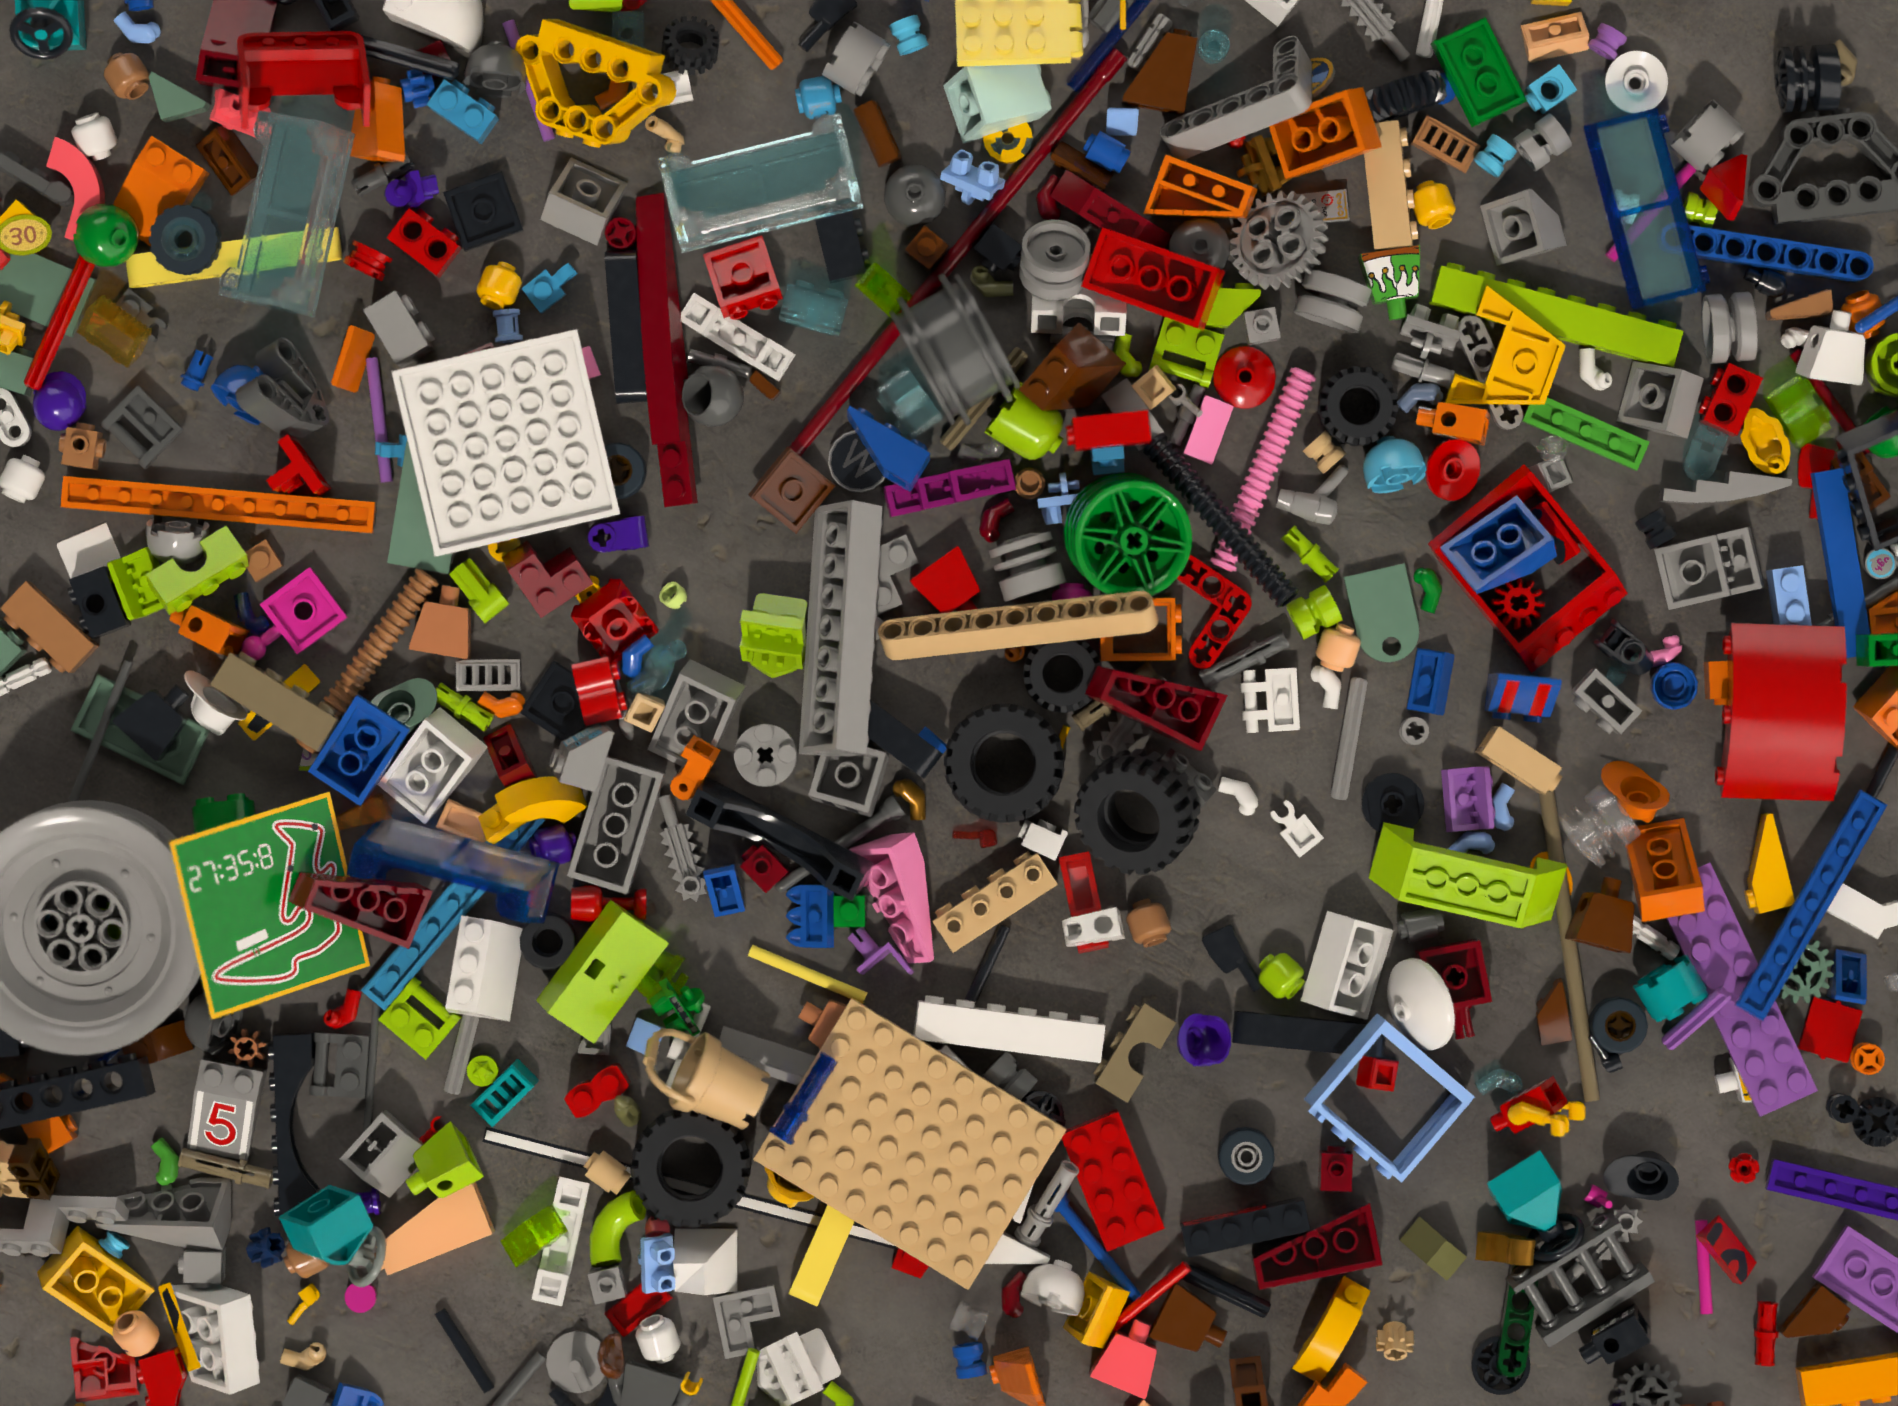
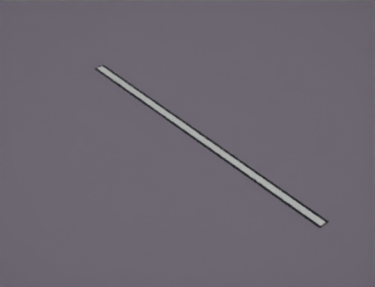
M486 1127L482 1141L584 1168L583 1166L592 1155ZM620 1162L627 1167L626 1171L631 1174V1164ZM663 1173L667 1184L681 1194L699 1195L713 1187L712 1185ZM744 1194L740 1202L735 1206L738 1209L817 1229L823 1215L797 1207L788 1208L785 1204ZM858 1223L853 1224L848 1235L850 1238L898 1250V1247Z

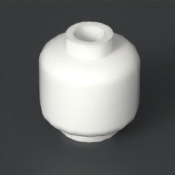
M95 112L76 119V125L72 128L71 133L77 148L86 157L92 156L94 161L110 156V149L115 147L118 141L109 118L100 116L99 112Z
M23 455L21 460L17 458L9 459L0 476V487L3 488L1 493L23 504L26 500L35 499L45 480V473L38 468L40 462L26 455Z
M659 1314L643 1319L635 1334L643 1357L646 1360L656 1361L659 1364L672 1360L681 1345L672 1320Z

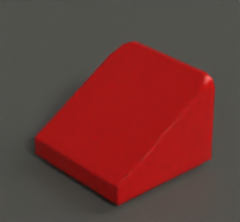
M1362 1056L1359 1061L1356 1085L1368 1089L1394 1092L1399 1061Z

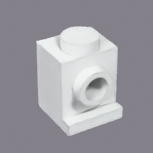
M1025 819L1018 837L1023 839L1022 846L1052 860H1056L1068 831L1062 829L1060 834L1054 832L1056 826L1039 819L1038 823L1035 824Z

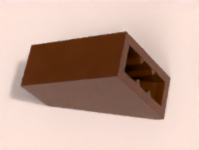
M1173 29V33L1167 32L1124 93L1122 105L1183 115L1198 38L1191 37L1192 32L1182 29Z

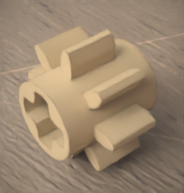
M1397 1321L1388 1322L1383 1326V1330H1377L1376 1350L1384 1351L1386 1359L1392 1361L1402 1360L1407 1357V1352H1413L1414 1331H1406L1404 1323Z

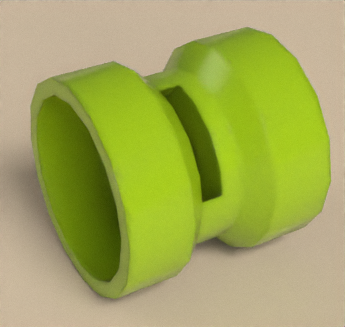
M1689 191L1681 210L1680 222L1687 224L1695 222L1699 223L1700 227L1712 228L1718 209L1709 199L1704 200L1700 198L1699 194Z

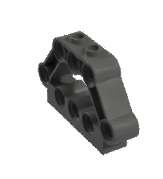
M1850 108L1832 110V115L1820 117L1819 111L1800 114L1801 119L1791 121L1782 128L1779 134V144L1761 175L1750 183L1747 192L1748 198L1753 205L1761 208L1771 207L1773 226L1898 211V179L1895 175L1898 167V149L1877 128L1874 117L1866 112L1851 113ZM1854 122L1863 123L1866 128L1864 137H1858L1853 133L1852 125ZM1823 125H1828L1834 129L1835 137L1832 141L1822 137L1821 128ZM1792 129H1798L1803 133L1804 141L1802 144H1795L1791 141L1790 132ZM1846 140L1848 143L1855 145L1885 177V180L1880 181L1874 176H1865L1853 184L1836 179L1821 188H1817L1811 183H1804L1792 191H1782V186L1801 153L1810 144L1827 149L1838 144L1840 141ZM1760 183H1767L1772 187L1773 193L1771 198L1761 197L1758 191ZM1861 184H1868L1872 187L1873 196L1871 199H1865L1860 195L1859 189ZM1831 187H1836L1841 191L1842 200L1840 203H1834L1829 199L1828 191ZM1799 191H1806L1811 196V204L1808 207L1799 204L1797 200Z

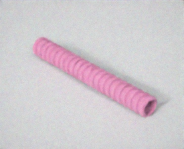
M1296 367L1291 368L1289 371L1292 374L1291 377L1286 378L1288 384L1282 388L1284 391L1283 395L1278 397L1280 403L1274 407L1276 413L1271 414L1273 420L1267 424L1269 429L1263 433L1265 439L1260 440L1261 448L1255 452L1258 454L1257 458L1252 459L1254 465L1248 469L1250 475L1245 476L1246 484L1240 488L1243 490L1242 494L1237 495L1239 501L1233 505V508H1235L1233 513L1236 516L1235 521L1239 520L1242 523L1241 528L1248 530L1247 535L1252 534L1250 528L1255 526L1256 522L1254 519L1260 515L1257 511L1263 507L1262 499L1267 498L1265 492L1271 488L1269 483L1275 479L1273 473L1278 472L1279 468L1276 466L1282 462L1281 454L1286 453L1284 447L1289 445L1290 441L1288 438L1294 434L1291 430L1298 424L1295 422L1296 418L1301 417L1299 411L1304 409L1305 405L1303 402L1309 398L1307 392L1312 391L1313 387L1310 385L1316 381L1315 375ZM1218 540L1220 546L1215 548L1214 553H1216L1215 558L1211 557L1210 561L1213 565L1227 571H1236L1237 567H1235V564L1238 562V557H1234L1231 554V549H1226L1225 541L1220 542Z

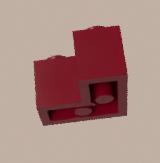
M528 540L501 557L508 572L541 618L593 584L587 570L571 547L545 564Z

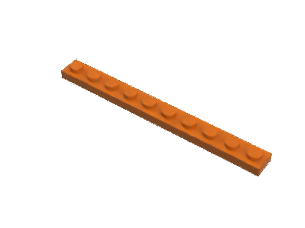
M63 476L60 506L73 509L374 534L376 502L70 476Z

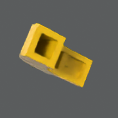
M555 776L538 777L521 781L495 794L497 803L478 816L486 841L495 845L525 823L549 818L564 824L587 808L588 805L581 788L561 783Z
M1343 1276L1339 1280L1319 1323L1304 1342L1292 1369L1313 1381L1321 1382L1351 1337L1361 1318L1362 1309L1371 1291Z

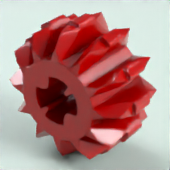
M1522 577L1515 580V588L1511 581L1504 584L1507 591L1496 587L1494 589L1495 593L1502 597L1501 599H1491V604L1501 606V609L1495 610L1493 613L1496 616L1505 614V617L1502 619L1504 626H1507L1511 619H1513V629L1518 630L1521 619L1526 627L1532 626L1529 615L1535 619H1540L1541 614L1535 611L1534 607H1544L1545 602L1535 601L1534 598L1543 593L1541 589L1530 592L1534 586L1533 580H1529L1524 588L1522 587ZM1521 595L1524 598V601H1521V603H1525L1524 609L1518 608L1514 611L1511 608L1514 603H1510L1512 597L1517 598Z

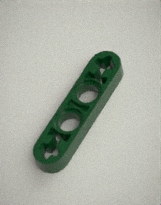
M1511 1264L1510 1269H1509V1275H1511V1272H1512L1517 1266H1520V1265H1512V1264ZM1537 1280L1536 1282H1534L1535 1285L1537 1286V1288H1538V1281H1539V1280ZM1508 1283L1496 1367L1503 1376L1517 1377L1523 1373L1526 1367L1535 1307L1529 1299L1528 1306L1525 1309H1516L1512 1304V1297L1515 1292ZM1512 1323H1518L1524 1329V1335L1519 1341H1513L1507 1335V1329ZM1505 1343L1511 1346L1522 1345L1521 1352L1518 1350L1514 1352V1360L1519 1361V1366L1514 1367L1512 1372H1508V1366L1503 1365V1360L1509 1359L1511 1349H1504Z

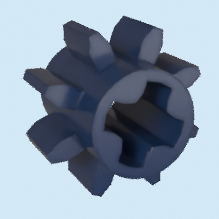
M270 1227L250 1234L249 1238L251 1241L248 1243L246 1250L251 1262L261 1263L262 1269L283 1260L281 1254L286 1248L284 1240L280 1236L281 1234L271 1233Z

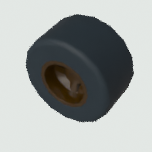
M620 442L605 445L616 498H629L636 494L644 485L647 475L646 463L641 454L630 445Z
M1614 996L1605 998L1594 1007L1590 1014L1589 1029L1590 1034L1599 1046L1608 1052L1623 1054L1631 1052L1641 1045L1647 1034L1648 1023L1646 1014L1638 1004L1628 998Z

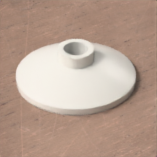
M1630 51L1617 57L1609 66L1605 77V88L1611 102L1620 110L1632 114L1645 113L1655 108L1663 100L1668 87V77L1663 64L1655 56L1643 51ZM1636 78L1640 81L1639 89H1632L1630 87V79Z

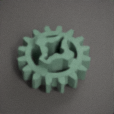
M1813 940L1805 948L1813 953L1817 959L1809 960L1805 958L1803 952L1798 962L1805 965L1806 970L1801 971V977L1793 973V971L1788 979L1794 981L1797 990L1790 989L1784 984L1779 994L1780 998L1785 999L1790 994L1792 1003H1797L1799 996H1801L1805 1003H1810L1811 994L1817 998L1821 997L1820 987L1829 989L1830 986L1825 982L1826 977H1834V973L1827 971V967L1833 965L1834 962L1833 960H1825L1824 957L1829 951L1826 948L1818 950L1820 944L1818 940ZM1819 972L1818 978L1811 985L1810 980L1815 973Z

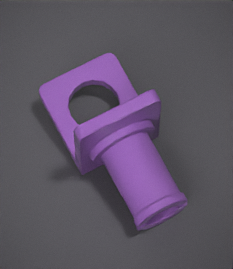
M864 927L855 930L863 942L854 933L848 937V940L851 941L865 959L864 963L856 969L860 974L864 975L889 953L893 954L907 973L910 975L914 973V970L891 943L888 942L886 945L879 947Z

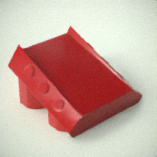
M609 579L608 584L579 605H574L571 613V618L585 638L597 650L598 654L601 657L610 655L612 662L622 660L623 651L644 634L650 639L659 631L658 627L621 579Z

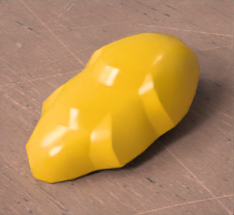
M1750 408L1744 420V429L1740 435L1742 443L1748 451L1750 460L1758 469L1771 475L1780 474L1786 470L1790 461L1789 440L1784 435L1783 427L1777 418L1769 417L1758 408Z

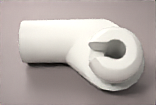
M1315 666L1311 671V678L1314 682H1319L1325 689L1322 707L1338 709L1341 691L1340 679L1333 670L1324 666Z

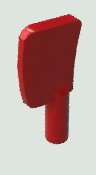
M1805 443L1801 446L1798 458V485L1802 488L1812 489L1809 518L1818 520L1810 473L1830 470V461L1833 460L1835 451Z

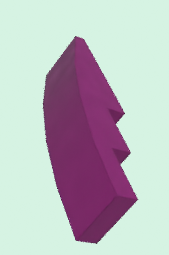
M1010 459L919 478L911 492L897 484L884 486L883 490L889 518L1016 490Z

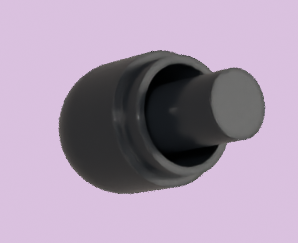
M1750 268L1745 272L1744 280L1754 283V289L1758 290L1759 293L1777 298L1782 296L1787 290L1786 278L1777 272L1769 269H1762L1761 272Z

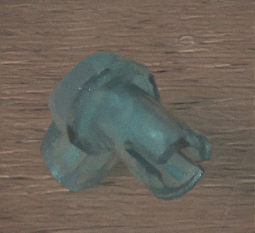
M674 640V642L672 641L666 646L662 644L656 645L648 652L641 672L627 682V687L633 698L637 692L650 695L664 688L673 672L675 662L684 658L687 654L686 645L681 640Z

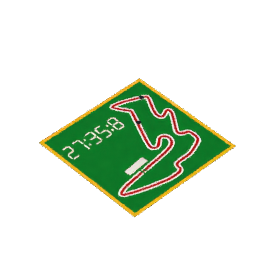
M330 791L169 842L211 1020L370 966L362 931L304 910L288 901L300 872L349 877Z

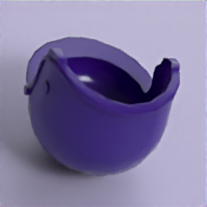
M58 371L47 374L41 388L33 392V411L35 417L47 429L63 431L67 427H73L86 410L85 388L79 379L68 372Z
M1199 1013L1192 1014L1184 1020L1177 1035V1048L1184 1060L1194 1067H1206L1223 1062L1229 1055L1231 1033L1226 1021L1217 1016Z

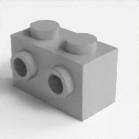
M1590 669L1570 691L1575 696L1573 703L1585 713L1589 710L1598 717L1596 724L1608 734L1612 731L1615 734H1622L1642 712L1639 707L1597 669Z

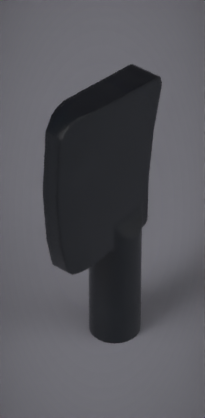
M816 0L809 10V15L817 24L798 45L805 52H808L826 31H830L840 19L858 6L855 0Z
M1231 924L1203 937L1202 942L1209 956L1224 973H1230L1238 967L1253 992L1263 987L1259 983L1258 975L1249 963L1248 957L1243 951Z

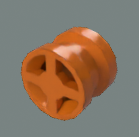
M1867 1042L1855 1045L1849 1058L1852 1067L1866 1075L1878 1073L1885 1063V1056L1881 1048Z

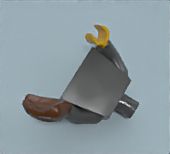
M619 1333L607 1335L600 1343L597 1353L600 1370L608 1378L612 1398L617 1406H689L694 1395L697 1394L701 1387L703 1378L700 1377L699 1382L694 1383L689 1380L691 1372L681 1375L628 1359L624 1368V1353Z

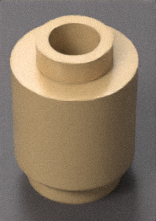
M604 1150L600 1155L594 1151L583 1166L588 1170L585 1174L587 1178L606 1192L612 1191L616 1195L631 1176L626 1171V1166Z

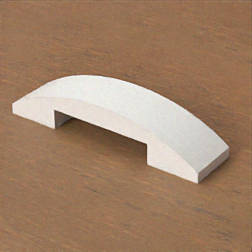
M693 293L681 312L682 323L777 381H780L795 357V354L766 338L739 320H732L730 317L724 318L720 308L696 293Z
M559 1177L541 1263L531 1300L563 1306L590 1183Z

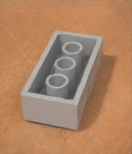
M610 756L606 757L596 792H592L567 874L568 877L620 893H630L666 775L665 773Z

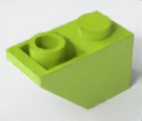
M1221 283L1205 328H1228L1259 299L1261 289H1254V285L1251 283H1235V289L1223 288V283Z

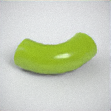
M635 1190L623 1193L609 1201L596 1217L589 1237L592 1267H605L622 1261L620 1240L623 1232L629 1225L643 1220L646 1216V1208Z

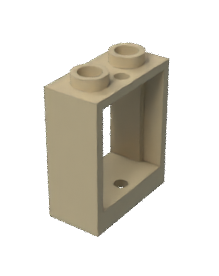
M1492 726L1475 751L1537 793L1545 794L1549 790L1553 792L1562 779V776L1559 774L1562 769L1561 766L1499 726Z

